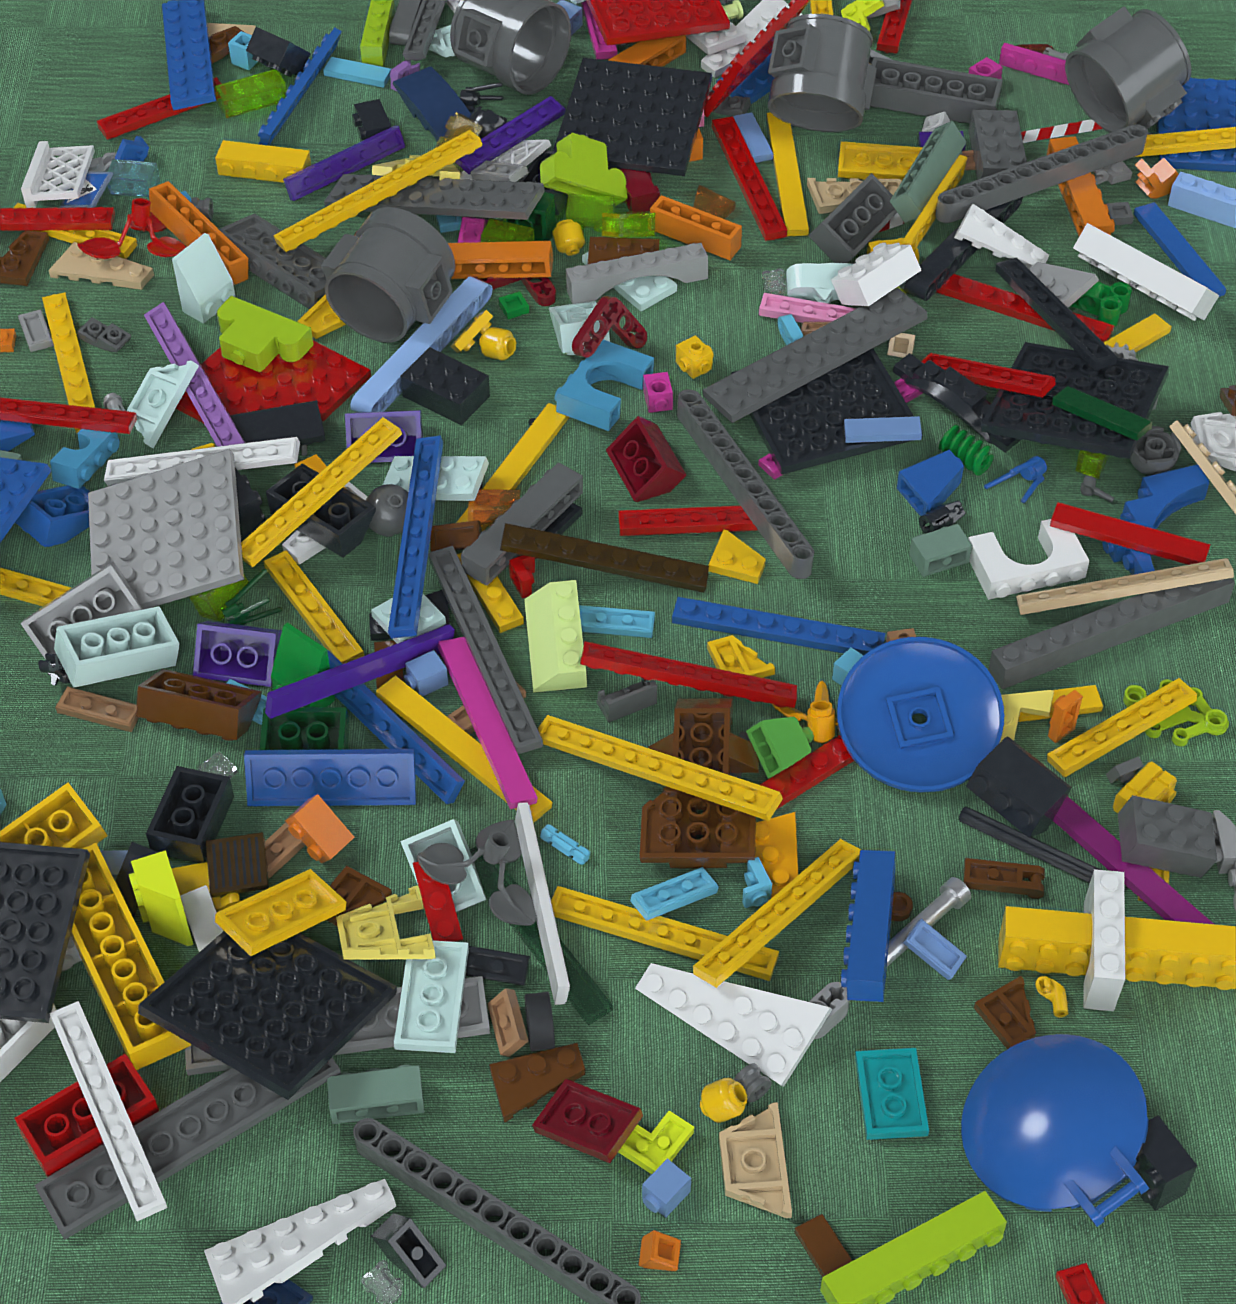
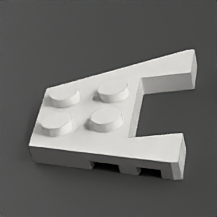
M1221 412L1194 416L1191 421V427L1197 434L1194 439L1198 444L1202 442L1211 453L1208 458L1211 462L1217 461L1221 467L1236 471V416L1231 414L1223 415Z

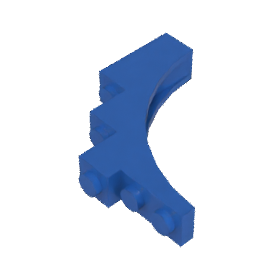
M1198 464L1143 477L1140 489H1138L1139 499L1125 502L1120 520L1157 529L1172 513L1189 504L1204 500L1209 480ZM1102 541L1105 553L1110 555L1114 563L1123 561L1125 569L1129 570L1131 575L1155 571L1151 554Z

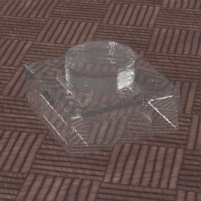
M220 751L197 767L200 771L230 778L238 773L236 766Z

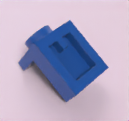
M136 136L134 141L122 139L115 159L118 163L142 167L144 159L148 155L149 146L141 136Z

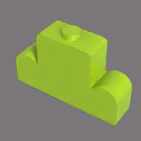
M571 133L557 142V152L540 164L541 183L546 188L610 207H615L627 199L626 178L623 172L617 168L608 170L607 146L603 142L588 138L585 135Z
M230 296L217 311L220 332L222 334L219 337L222 356L255 371H263L278 354H280L284 361H298L313 346L311 327L236 297Z

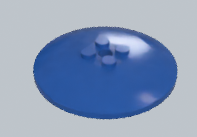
M907 637L879 645L855 663L847 674L839 693L837 722L847 751L853 760L870 776L900 790L920 793L936 792L953 788L969 780L977 765L999 744L1004 727V705L1000 690L993 676L971 653L944 640L929 637ZM921 713L926 716L927 721L924 724H917L912 720V716Z

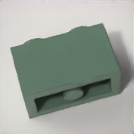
M955 524L911 538L909 556L921 575L925 577L969 563L972 544L959 524Z

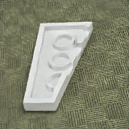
M972 204L968 209L954 238L960 241L963 238L971 241L972 246L978 249L985 247L993 251L992 255L996 257H1007L1009 259L1017 257L1028 269L1037 262L1046 263L1049 254L1041 248H1038L975 204Z

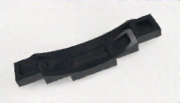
M910 353L894 365L893 373L902 378L908 386L925 393L946 407L970 426L986 442L994 444L1006 453L1020 441L1013 437L981 432V423L991 406V403L986 400L988 393L949 366L944 370L931 360L924 364Z

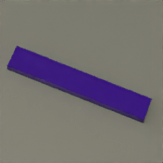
M549 96L481 139L483 146L476 149L473 153L466 154L457 159L455 163L467 174H471L470 172L483 162L492 161L565 115L566 109L552 96Z
M395 125L284 178L283 181L290 200L295 201L339 180L343 174H351L405 148L400 127Z

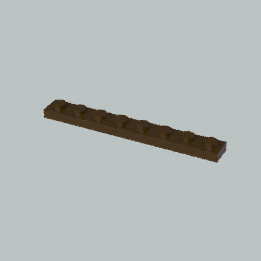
M507 523L504 525L500 546L501 551L703 593L707 587L708 565Z

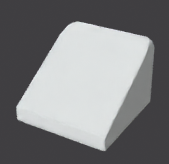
M946 112L926 117L922 132H933L935 128L950 122Z

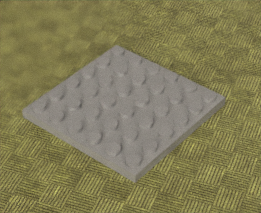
M230 449L88 493L91 576L114 561L129 583L142 610L244 580L234 454Z

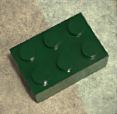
M263 707L259 750L348 749L350 723L347 707H300L271 719L265 713L266 707Z

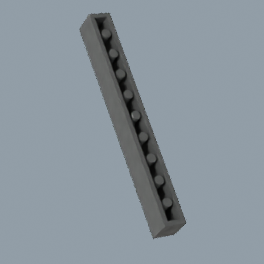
M1232 578L1139 594L992 650L988 671L1001 689L1008 688L1226 604L1230 600L1235 581Z

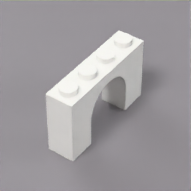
M1051 519L1041 521L1038 539L1048 559L1034 565H1024L1009 559L1002 551L993 532L968 537L972 544L969 562L988 600L998 597L1003 598L1020 592H1029L1047 586L1052 587L1069 581H1078L1086 578L1089 559L1075 533L1051 527Z
M1094 869L1084 900V913L1092 915V947L1089 967L1084 979V1009L1114 1011L1125 982L1124 872Z

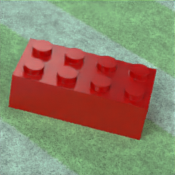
M126 1053L106 1064L132 1126L137 1125L159 1111L154 1096ZM78 1081L14 1118L23 1139L46 1177L51 1176L104 1144Z

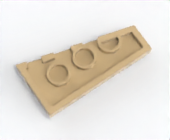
M807 178V186L819 214L833 212L863 182L855 178H850V182H836V178H827L826 182L816 181V178ZM878 179L892 195H894L902 182L901 179Z
M76 242L48 270L51 278H59L60 275L68 276L69 280L74 281L84 278L91 279V282L96 284L112 282L113 286L140 290L154 276L153 268L118 256L110 259L91 257L81 251Z

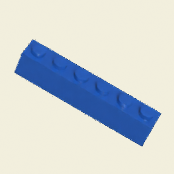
M860 850L859 862L854 861L853 879H857V882H852L851 900H855V904L849 903V921L853 922L852 925H847L846 943H850V947H844V965H848V968L842 969L841 987L847 988V1000L884 1002L896 874L895 851Z

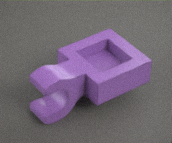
M411 60L403 61L391 69V89L397 91L393 81L420 71V63L411 65Z

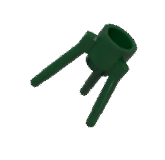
M267 569L260 571L232 599L225 602L227 607L222 612L229 624L245 625L282 611L281 607H277L249 616L248 613L271 601L269 597L247 608L244 607L242 602L236 604L267 573Z

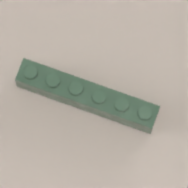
M953 121L933 130L890 200V203L904 223L917 220L959 154H962L966 140Z

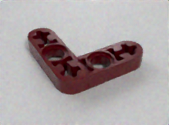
M473 276L480 281L490 284L493 290L521 280L537 304L550 306L556 302V289L548 277L478 278ZM532 279H540V280H541L540 282H537V283L530 282V280H532Z
M603 296L574 337L572 351L577 356L587 358L592 356L610 328L627 346L642 348L647 342V332L618 298ZM624 316L626 322L624 327L621 328L619 323L620 319ZM598 320L600 323V328L595 333L594 324Z

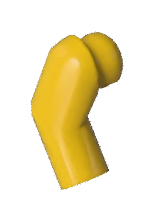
M1040 976L1035 982L1037 991L1052 1002L1055 1017L1067 1016L1069 1012L1065 988L1047 976Z

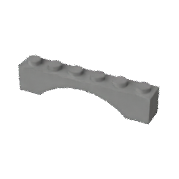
M692 243L686 246L646 252L609 261H599L583 266L578 265L566 269L567 293L572 304L596 301L616 285L638 277L667 276L684 283L708 279V255L702 243Z

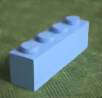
M1180 171L1172 184L1168 206L1236 228V189Z

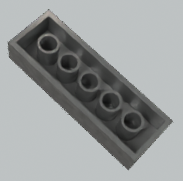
M877 57L873 58L871 64L877 68L870 102L871 107L924 116L946 112L950 120L970 124L972 110H997L1000 102L1003 79Z

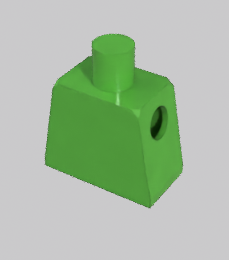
M795 717L763 720L746 731L768 779L811 753L809 743L813 741L814 734L809 727L801 728Z

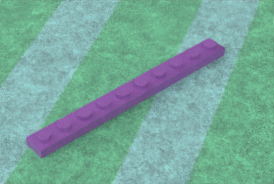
M162 302L144 314L171 364L182 366L191 360L199 365L186 388V392L217 447L245 443L166 304Z

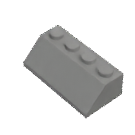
M113 561L26 617L20 624L45 658L46 653L56 654L54 646L58 626L142 610L129 583Z

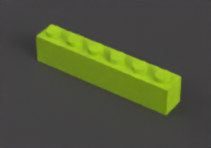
M983 1191L822 1277L820 1291L828 1304H887L901 1290L906 1289V1291H910L919 1286L925 1277L931 1274L938 1276L945 1272L951 1263L959 1259L961 1262L966 1261L977 1252V1249L985 1245L991 1247L1000 1242L1003 1238L1007 1221L987 1192Z

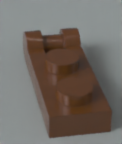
M965 858L963 882L969 889L1023 894L1032 899L1044 897L1045 887L1042 881L1045 879V869L1041 866ZM1028 878L1030 881H1022V879Z

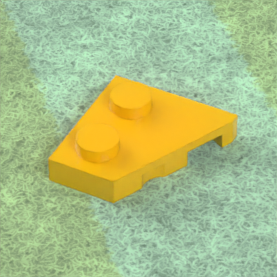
M487 310L479 313L470 326L461 333L450 347L457 353L462 350L467 352L476 342L473 338L477 333L483 334L492 325L489 320L493 316Z
M723 529L709 562L708 572L758 584L765 568L766 559L728 530Z
M733 635L707 642V650L717 669L760 678L775 675V666L772 663L766 664L757 658V652L750 647H745Z

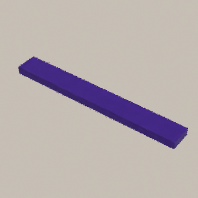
M450 624L270 691L267 693L265 713L270 719L402 669L406 667L405 663L433 650L438 655L440 654L438 649L439 641L453 639L455 629Z

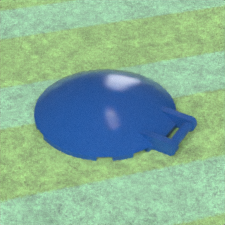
M1069 1034L1035 1037L1016 1044L998 1055L975 1080L965 1101L962 1114L961 1135L963 1147L974 1172L995 1195L1007 1202L1011 1201L1024 1206L1026 1209L1052 1212V1209L1065 1207L1074 1209L1081 1207L1094 1225L1098 1227L1105 1222L1103 1218L1137 1193L1142 1195L1149 1190L1145 1181L1133 1168L1148 1132L1149 1119L1147 1117L1146 1096L1140 1081L1129 1064L1109 1047L1089 1038ZM1126 1179L1130 1181L1127 1185L1118 1190L1116 1193H1114L1108 1199L1103 1201L1097 1207L1093 1206V1204L1096 1201L1101 1199L1103 1196H1105L1111 1190L1116 1188Z

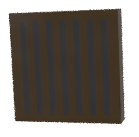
M263 832L206 841L211 897L269 888L265 836Z

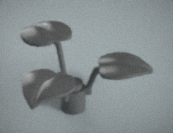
M513 819L494 823L481 830L476 837L478 851L467 861H463V854L458 848L448 843L433 844L417 855L421 868L428 876L440 883L449 885L464 881L467 876L464 867H469L481 855L490 864L499 863V891L494 892L489 899L491 911L498 919L509 924L528 926L535 923L537 915L533 900L528 892L516 884L504 887L505 864L518 860L522 853Z

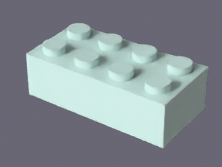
M160 606L58 626L54 650L74 688L176 666L179 642Z

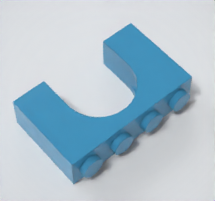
M602 340L594 354L582 360L578 369L568 376L567 382L557 389L554 398L557 401L556 412L609 431L620 418L621 398L593 388L591 384L602 380H614L642 390L643 375L653 374L654 357Z

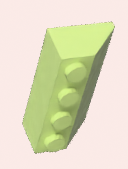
M576 580L550 582L524 599L533 693L587 687L586 665L580 664L583 638Z

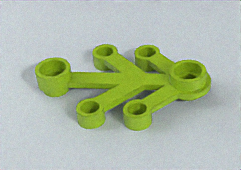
M1169 679L1162 680L1158 690L1173 681ZM1128 686L1124 692L1123 702L1128 708L1145 698L1147 693L1141 686ZM1191 687L1197 693V701L1192 703L1191 706H1196L1199 712L1192 711L1187 706L1154 725L1153 728L1157 730L1149 728L1145 731V734L1150 738H1158L1162 730L1187 721L1197 723L1186 729L1176 728L1174 730L1172 742L1176 746L1182 747L1187 745L1190 738L1206 732L1211 735L1224 734L1228 729L1229 721L1223 711L1210 708L1202 697L1203 693L1200 689Z

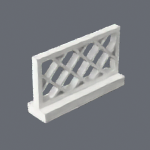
M523 140L492 161L527 166L548 149L551 144L549 140ZM465 171L461 172L460 179L473 180L471 174H467Z
M48 141L39 142L21 187L26 208H36L38 201L79 198L95 152L94 146L49 148Z

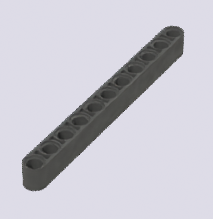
M1131 125L944 191L938 196L935 217L942 223H951L964 218L972 204H975L980 209L987 210L1138 156L1144 151L1148 130L1141 125Z
M691 389L681 391L678 395L677 417L788 573L796 579L808 578L812 573L814 550L701 395Z
M364 1118L355 1124L353 1135L356 1149L361 1156L589 1304H619L622 1301L641 1304V1295L635 1286L377 1120ZM368 1135H373V1136H375V1137H374L373 1139H371V1140H363V1138H364L365 1136H368ZM392 1151L400 1152L394 1157L387 1156ZM417 1167L425 1168L419 1173L412 1172ZM442 1183L450 1184L446 1189L436 1188ZM465 1200L476 1201L473 1205L465 1206L462 1204ZM492 1216H498L502 1218L498 1222L488 1221V1219ZM517 1233H525L528 1235L523 1239H516L513 1237ZM549 1249L554 1252L550 1256H542L539 1254L542 1250ZM571 1266L580 1269V1271L574 1274L568 1273L565 1270ZM602 1283L607 1288L602 1291H596L592 1286Z

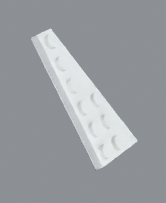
M762 0L736 25L745 33L746 42L711 55H706L701 60V68L706 72L712 73L714 78L722 75L729 66L732 67L730 62L738 53L743 54L742 50L750 41L754 43L756 35L762 29L766 31L765 27L773 18L777 20V15L785 6L789 8L788 3L784 0Z
M652 963L635 987V989L748 1064H757L760 1072L783 1087L832 1011L830 1007L725 981L716 988L693 973Z
M383 1179L370 1183L365 1187L339 1195L335 1199L309 1207L302 1212L279 1219L272 1224L257 1230H251L244 1235L218 1243L214 1247L204 1250L222 1303L243 1304L249 1299L255 1302L264 1296L262 1290L274 1282H285L322 1257L323 1249L334 1242L340 1245L348 1239L347 1233L358 1226H368L395 1208V1200L386 1180Z

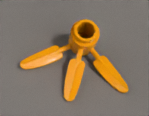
M824 681L818 683L814 702L810 704L807 715L795 708H781L772 704L775 709L786 717H795L798 721L801 719L807 721V727L812 730L815 742L825 743L835 736V726L838 725L837 720L835 721V710L832 708V703L829 702L828 689Z

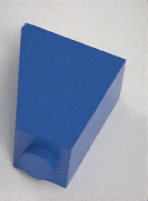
M950 450L899 471L897 489L915 511L922 516L941 506L961 484L964 465L960 458L956 457Z

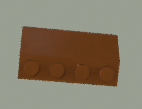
M161 669L138 686L136 716L145 718L151 723L171 724L173 728H188L196 730L197 733L202 735L213 734L221 736L224 740L233 741L239 739L249 730L261 699L262 691Z

